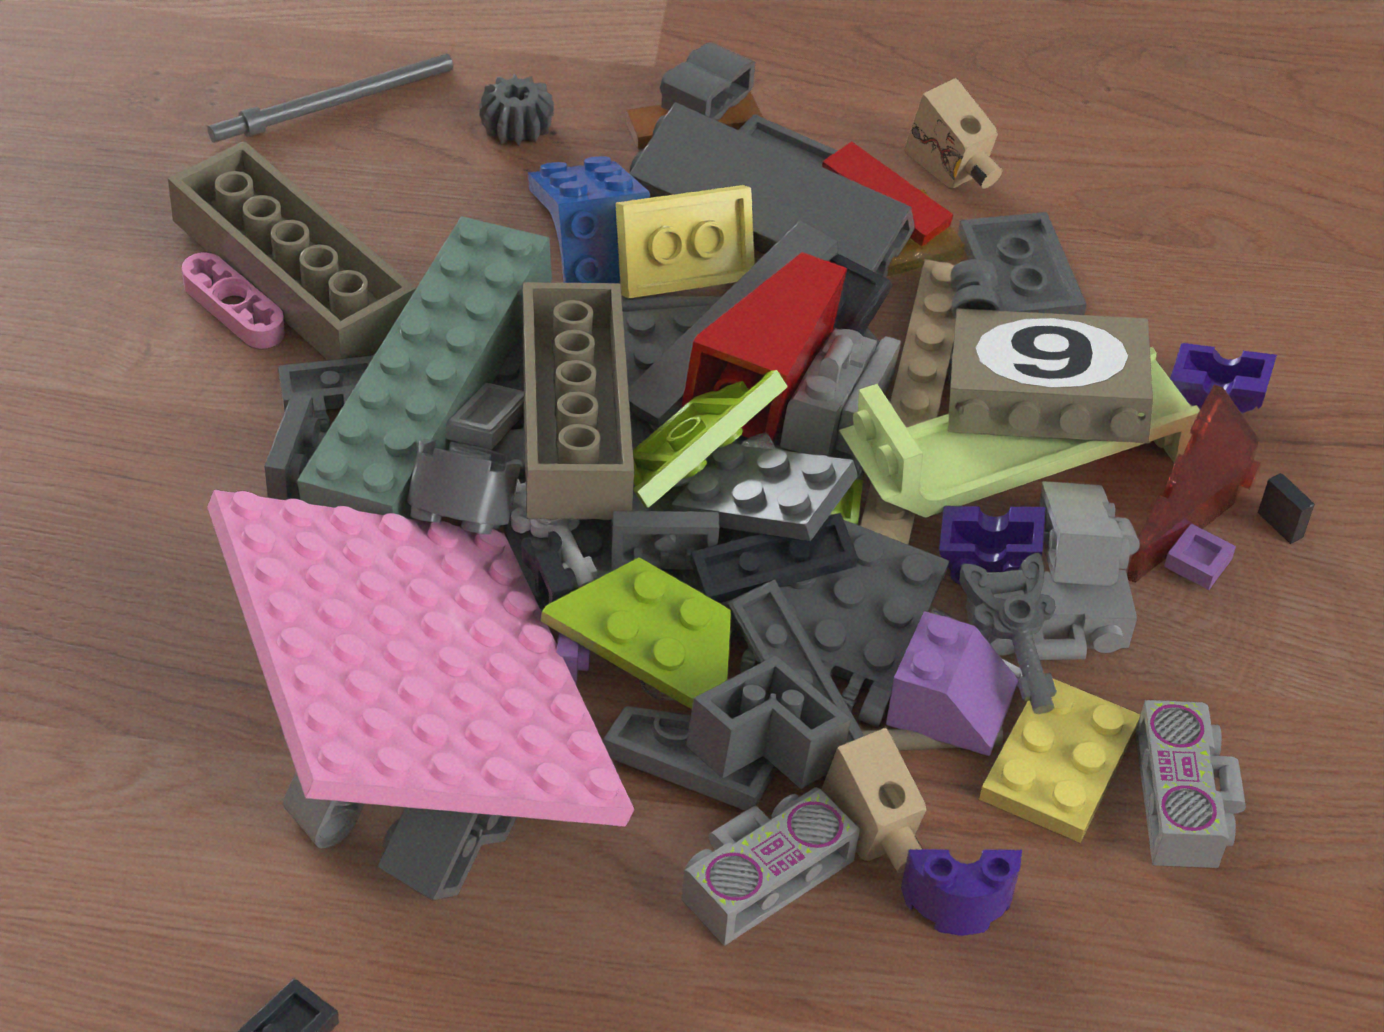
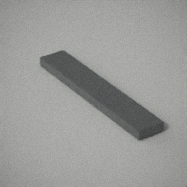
M799 221L628 388L630 412L656 428L662 426L681 409L695 337L801 252L829 261L838 252V241Z

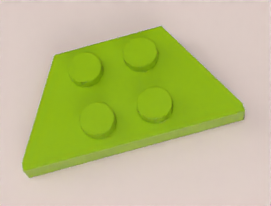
M778 370L767 372L750 390H748L743 381H740L721 390L711 391L694 397L633 450V483L635 485L633 490L645 508L653 505L681 479L692 477L700 472L707 464L705 458L718 447L727 446L740 437L743 432L741 427L788 387Z
M640 557L546 605L542 611L540 619L542 623L690 709L693 708L695 697L727 681L731 610Z

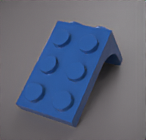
M605 156L587 158L584 160V165L567 167V164L563 162L546 163L540 166V171L528 172L529 190L549 210L555 224L561 253L564 283H620L616 203L650 198L649 191L617 162L611 161L610 157Z

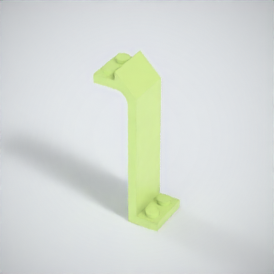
M1150 347L1153 404L1149 442L1154 440L1158 447L1164 448L1174 463H1178L1192 458L1201 411L1197 405L1192 407L1189 405L1156 361L1157 353L1153 347ZM878 384L859 389L858 411L853 414L854 425L839 430L882 500L925 518L943 512L944 506H962L1145 444L948 432L949 414L906 428ZM1138 413L1140 417L1145 415L1144 413Z

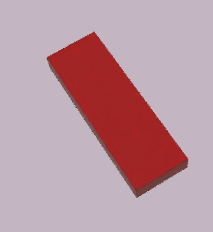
M852 141L822 162L821 167L911 206L915 229L909 238L921 247L951 226L954 214Z

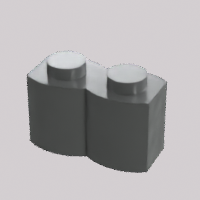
M706 43L698 50H693L686 62L680 63L664 74L660 83V92L662 93L661 107L670 110L674 102L718 121L729 107L737 105L753 88L755 61L715 43Z

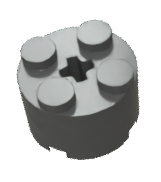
M421 439L419 441L407 497V503L412 506L411 517L436 523L441 522L442 517L462 520L460 528L479 534H491L492 529H500L501 525L509 523L522 463L520 460L514 459L504 465L506 455L492 450L450 442L449 450L446 451L435 448L436 440Z

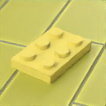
M740 185L616 203L621 295L628 299L734 283L755 265L750 187Z
M1053 679L1057 691L1055 696L1052 697L1053 710L1044 714H1035L1030 700L1027 701L982 786L979 800L1081 843L1134 736L1141 714Z

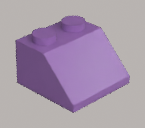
M924 611L894 676L886 725L915 731L929 738L990 756L1000 727L1003 724L1017 689L1018 678L976 626Z

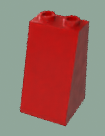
M801 252L701 331L693 341L681 408L696 396L721 390L740 381H743L748 390H750L767 372L778 370L788 387L741 427L743 430L742 436L772 447L784 425L790 398L828 335L833 331L847 268Z

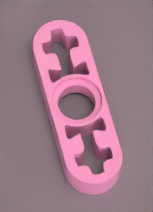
M197 253L185 259L182 264L185 291L242 341L253 348L266 349L276 346L283 340L285 330L282 310L223 259L212 253ZM229 296H240L245 299L243 302L233 305L221 302V300Z

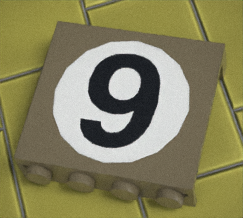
M957 309L948 432L1149 443L1153 391L1148 318ZM962 403L963 406L958 407L956 404ZM1138 413H1144L1145 415L1140 417Z

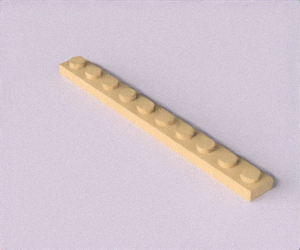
M926 259L924 261L890 404L906 428L937 418L955 337L956 319L952 314V298L956 293L951 287L950 278L951 269L955 265ZM871 482L861 526L909 545L916 513L882 500Z

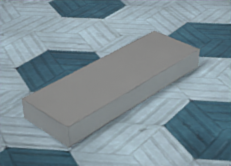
M887 336L881 339L842 410L835 446H837L836 450L853 455L839 430L854 425L853 414L858 411L859 389L878 384L885 395L893 379L901 344L900 340Z

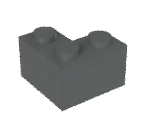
M774 656L694 698L686 746L722 778L764 756L802 789L828 773L837 748L846 744L851 718L780 658Z
M405 807L400 819L391 825L384 837L383 848L385 851L377 867L431 900L457 896L481 846L506 841L517 817Z

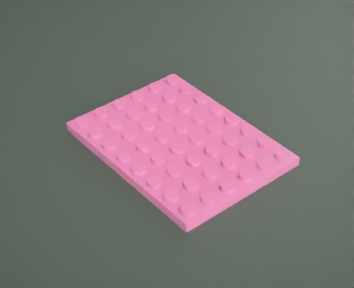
M219 490L213 491L207 508L305 798L626 827L635 809L563 657L556 652L557 644L548 625L540 621L542 612L504 533L492 529L491 534H479L464 530L460 526H454L445 521L439 523L407 519L393 513L380 515L360 512L346 506L333 508L313 505L299 499L279 500L259 497L246 491L235 493Z

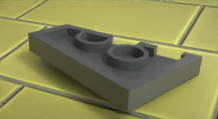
M625 706L603 739V744L611 759L745 811L758 805L778 770L763 756L724 778L720 777L686 746L691 716L686 714Z

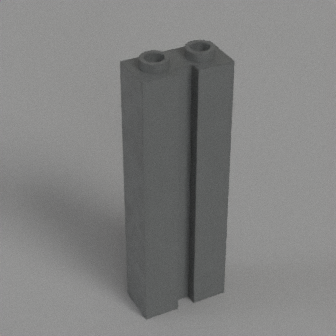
M674 102L667 115H663L658 119L653 130L652 139L644 151L636 154L630 166L629 174L649 191L650 198L740 185L750 187L754 249L764 254L799 221H802L837 240L838 254L886 277L888 274L887 267L894 256H899L915 229L911 206Z

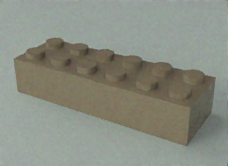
M243 141L168 178L173 221L208 253L219 256L282 310L284 321L327 360L372 356L377 353L416 290V287L248 143Z
M523 282L522 351L526 519L609 520L613 519V511H632L634 463L621 283Z

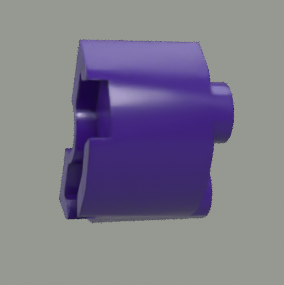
M1181 343L1170 379L1188 403L1193 406L1197 405L1201 411L1200 417L1216 422H1235L1241 419L1242 413L1253 410L1256 406L1258 409L1262 406L1277 355L1243 351L1239 358L1225 359L1220 356L1215 347Z
M944 506L939 552L943 559L949 560L948 568L951 570V579L961 585L959 580L963 564L977 565L985 569L987 573L1019 570L1024 560L1034 553H1040L1042 556L1046 507H1010L1005 515L992 517L984 514L979 506Z
M909 849L901 884V891L906 905L910 910L915 907L922 916L935 922L934 929L941 933L959 936L983 933L989 929L992 921L1002 916L1004 911H1008L1020 871L1022 850H982L979 860L974 863L965 864L956 861L950 855L949 850Z

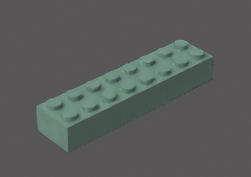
M463 216L460 217L298 478L300 500L319 506L333 508L346 506L360 512L380 515L393 513L407 519H415L410 516L412 506L407 503V497L419 441L421 439L436 440L435 448L446 451L449 450L450 442L459 443L445 439L446 423L485 383L492 384L522 333L523 282L550 283L552 280L549 237Z

